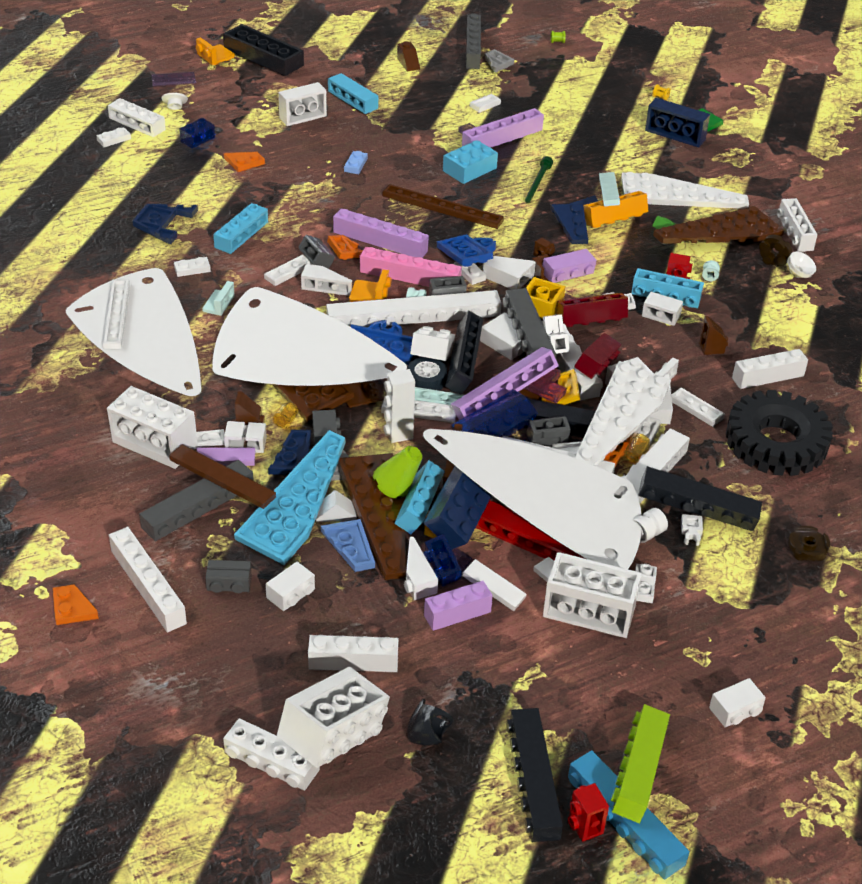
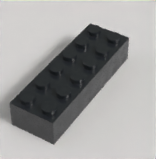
M244 24L223 33L225 48L240 57H244L283 76H287L304 66V50Z

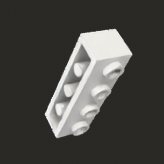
M121 98L108 105L109 119L152 137L166 130L164 116L149 111L146 108Z
M797 198L782 199L780 208L777 210V216L780 218L783 227H785L788 236H790L793 245H795L798 252L814 251L817 233Z
M800 349L736 361L732 379L740 389L803 377L808 359Z
M410 369L387 373V381L384 382L387 396H384L387 408L384 411L386 425H384L385 436H389L391 443L413 439L415 379Z
M310 635L308 666L309 669L343 670L350 666L355 671L397 672L398 638Z
M240 718L223 738L224 750L228 756L234 759L238 758L252 768L265 771L269 776L279 778L294 788L298 787L305 791L320 770V767H314L276 735Z

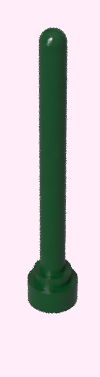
M545 156L540 162L541 168L525 198L526 203L531 202L546 170L552 167L553 160L551 157Z

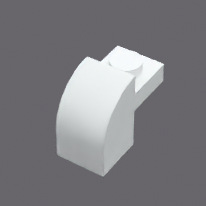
M562 315L544 316V328L556 354L570 352L568 334L564 333Z

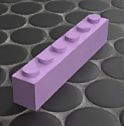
M534 108L463 131L462 146L478 140L488 147H493L542 131L544 114Z
M342 208L333 216V229L336 234L413 257L423 258L428 252L429 235Z
M541 347L451 403V406L458 419L468 424L559 365L552 350Z

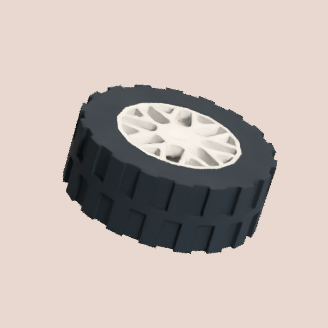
M420 357L411 361L407 367L415 379V387L439 391L446 385L447 367L441 360Z

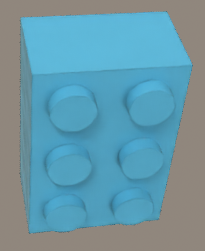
M478 140L443 155V172L465 184L496 169L498 152Z

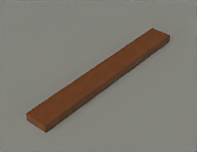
M389 184L382 192L383 197L498 229L504 222V216Z

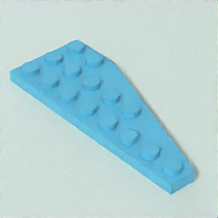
M329 430L274 490L276 498L264 509L259 507L234 534L235 540L285 565L310 536L345 446V437Z

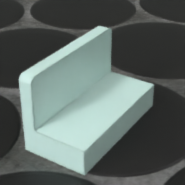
M227 281L221 290H214L203 306V312L222 316L235 296L234 282Z

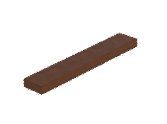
M183 444L169 455L170 461L262 509L267 507L276 498V492Z

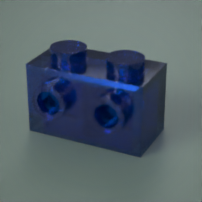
M204 118L179 128L180 142L190 148H195L215 138L214 124Z
M442 534L426 541L423 554L428 563L431 562L434 568L433 571L442 587L461 579V568L445 535Z

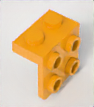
M201 37L196 39L197 54L211 65H217L220 62L229 61L235 57L234 53L221 44L212 46Z
M382 269L378 282L356 280L349 296V302L383 300L385 297L387 298L388 288L391 287L392 277H389V270Z

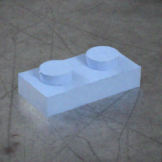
M353 151L344 166V172L359 174L368 159V153Z

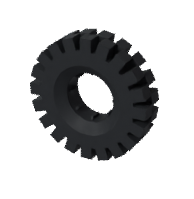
M767 390L765 397L762 391L753 392L752 397L748 394L741 397L740 402L736 401L733 405L726 429L727 444L730 449L734 448L733 454L738 459L745 457L743 463L750 467L758 462V470L767 473L769 467H773V475L783 476L786 469L790 476L799 475L800 470L804 474L811 472L813 467L818 468L823 460L826 459L833 436L832 423L827 421L828 416L824 411L818 412L819 406L811 402L805 406L807 398L800 395L795 400H792V393L783 391L782 396L778 397L776 390ZM768 427L782 428L792 433L796 440L791 442L773 441L764 436L761 430Z

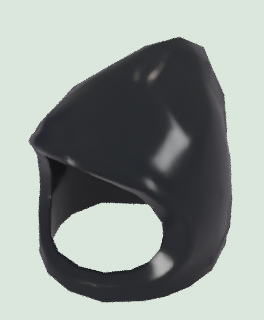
M421 699L410 717L406 736L413 744L425 746L438 745L442 743L444 732L453 723V717L440 708L425 704L426 700ZM437 716H443L447 718L449 721H444L438 718Z

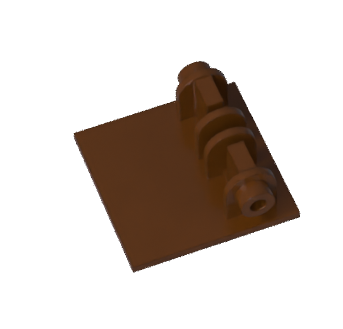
M374 380L346 384L354 392V398L346 402L349 408L384 400Z

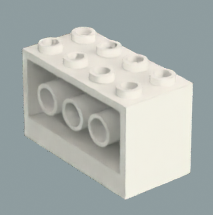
M130 386L107 407L113 443L174 469L179 465L170 461L169 455L182 444L193 450L197 448L198 441L194 411L133 386Z
M558 552L547 582L543 617L627 638L636 606L642 573Z
M349 666L287 698L277 737L314 767L318 768L325 763H330L337 756L347 753L356 745H361L368 738L378 735L383 727L382 722L388 710L387 705L390 696Z

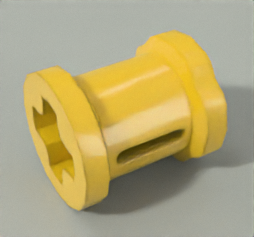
M657 84L654 87L652 96H658L667 101L671 89L660 87Z

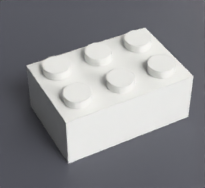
M319 82L278 92L279 118L286 126L327 116L326 89Z

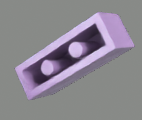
M587 249L544 258V276L550 282L556 283L594 274L597 260Z
M484 581L441 593L425 599L424 617L433 631L490 613L493 595Z

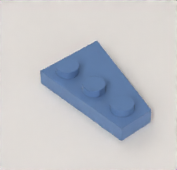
M361 519L321 526L322 534L355 572L375 568V560Z

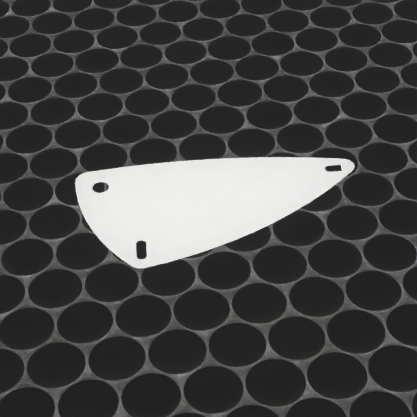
M151 268L117 278L130 280L122 349H103L112 280L89 291L66 309V314L78 329L99 349L123 366L144 378L187 396L200 394V370L191 329L179 298L163 270ZM151 277L154 281L150 284H144L142 279ZM87 306L94 307V309L75 312V309ZM191 382L193 389L186 390L184 383Z
M253 287L243 294L225 319L216 340L212 369L217 375L250 382L293 386H319L387 378V373L407 370V365L370 338L337 319L283 295L260 287ZM253 299L261 301L260 305L256 308L249 306V302ZM230 355H236L235 359L227 367L221 368V364ZM387 363H391L397 366V368L391 371L384 366Z
M427 429L424 431V438L469 478L515 513L561 544L588 560L628 569L632 564L639 547L642 527L640 523L632 520L641 515V507L635 486L630 481L579 459L515 440L453 430ZM439 435L447 440L448 443L443 445L435 440L434 437ZM625 486L627 488L625 494L620 499L615 498L614 493L618 488ZM605 549H614L618 553V558H608L604 553Z

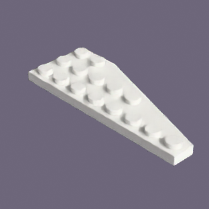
M622 172L621 175L623 195L636 191L647 193L648 204L735 209L749 208L748 196L649 173Z
M619 361L575 458L594 466L601 463L608 453L613 452L618 444L623 443L644 421H647L654 412L660 409L671 380Z

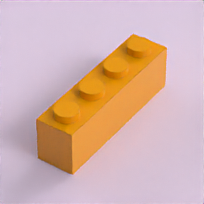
M636 191L620 195V204L605 207L603 200L583 205L586 224L592 228L601 227V224H613L616 220H628L631 216H642L643 213L648 212L647 193Z

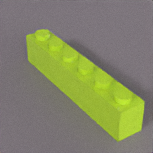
M644 704L641 712L636 711L632 724L636 726H632L628 736L630 740H628L624 750V754L627 756L624 755L619 768L623 772H619L615 785L619 787H615L610 800L614 802L612 813L640 824L648 806L670 714Z

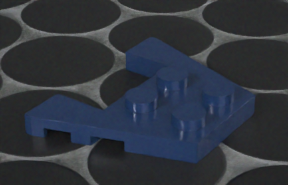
M146 204L133 220V226L168 244H172L178 237L177 231L166 229V227L176 215L193 218L198 212V205L184 207V205L178 204L176 207H168V204Z

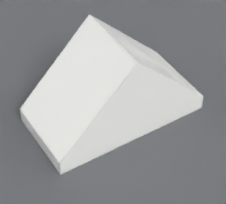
M336 490L324 498L316 518V522L357 520L356 510L352 501Z

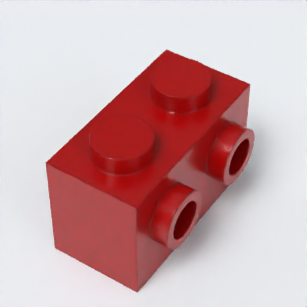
M671 253L666 274L690 279V277H687V274L692 271L693 263H690L691 256Z
M595 783L588 786L582 785L574 790L572 802H570L568 823L572 830H576L582 842L604 834L609 805Z

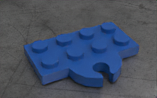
M467 234L436 241L438 249L464 267L472 266L473 263H486L488 260L493 259V251L496 250V241H493L492 238L472 239Z
M387 320L376 321L368 328L351 324V328L370 338L406 365H409L413 357L410 354L413 337L402 335L403 330L400 325L392 322V328L386 329Z

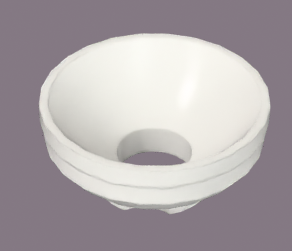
M798 251L791 253L787 260L791 274L797 278H809L816 272V265L808 255Z

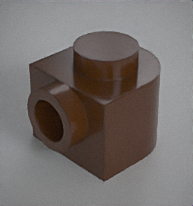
M540 238L535 241L533 255L536 257L542 255L551 257L555 252V245L544 238Z

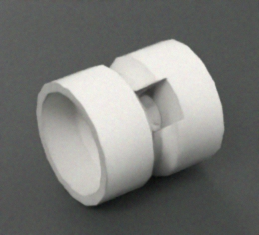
M652 508L644 512L643 515L632 519L641 524L640 543L649 541L668 528L666 516L658 508Z

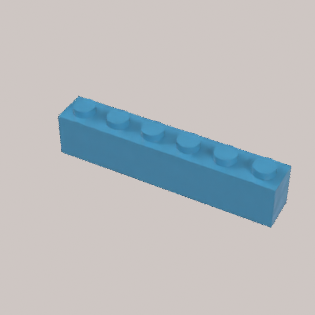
M592 750L570 764L568 774L570 783L576 788L593 783L597 785L609 805L606 821H609L616 828L617 833L632 845L634 851L649 863L653 872L659 874L665 880L686 865L690 851L648 808L640 824L612 813L614 802L610 800L615 787H619L615 785L617 776Z

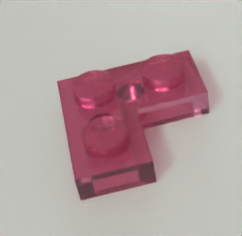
M556 368L525 387L526 390L554 403H557L566 394L567 388L555 383L561 376V371Z

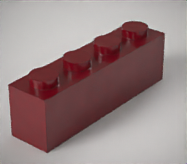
M623 293L560 300L557 301V315H562L563 324L566 327H573L574 324L588 325L590 322L604 323L606 320L620 321L622 318L628 317V297Z
M603 333L581 354L574 367L591 379L596 375L600 376L603 370L605 371L621 353L619 348L622 344L606 333Z

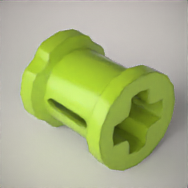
M551 31V43H565V31Z

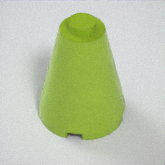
M407 446L377 467L373 478L374 481L375 479L377 480V487L383 494L391 498H397V496L405 497L422 461L420 450L417 447Z

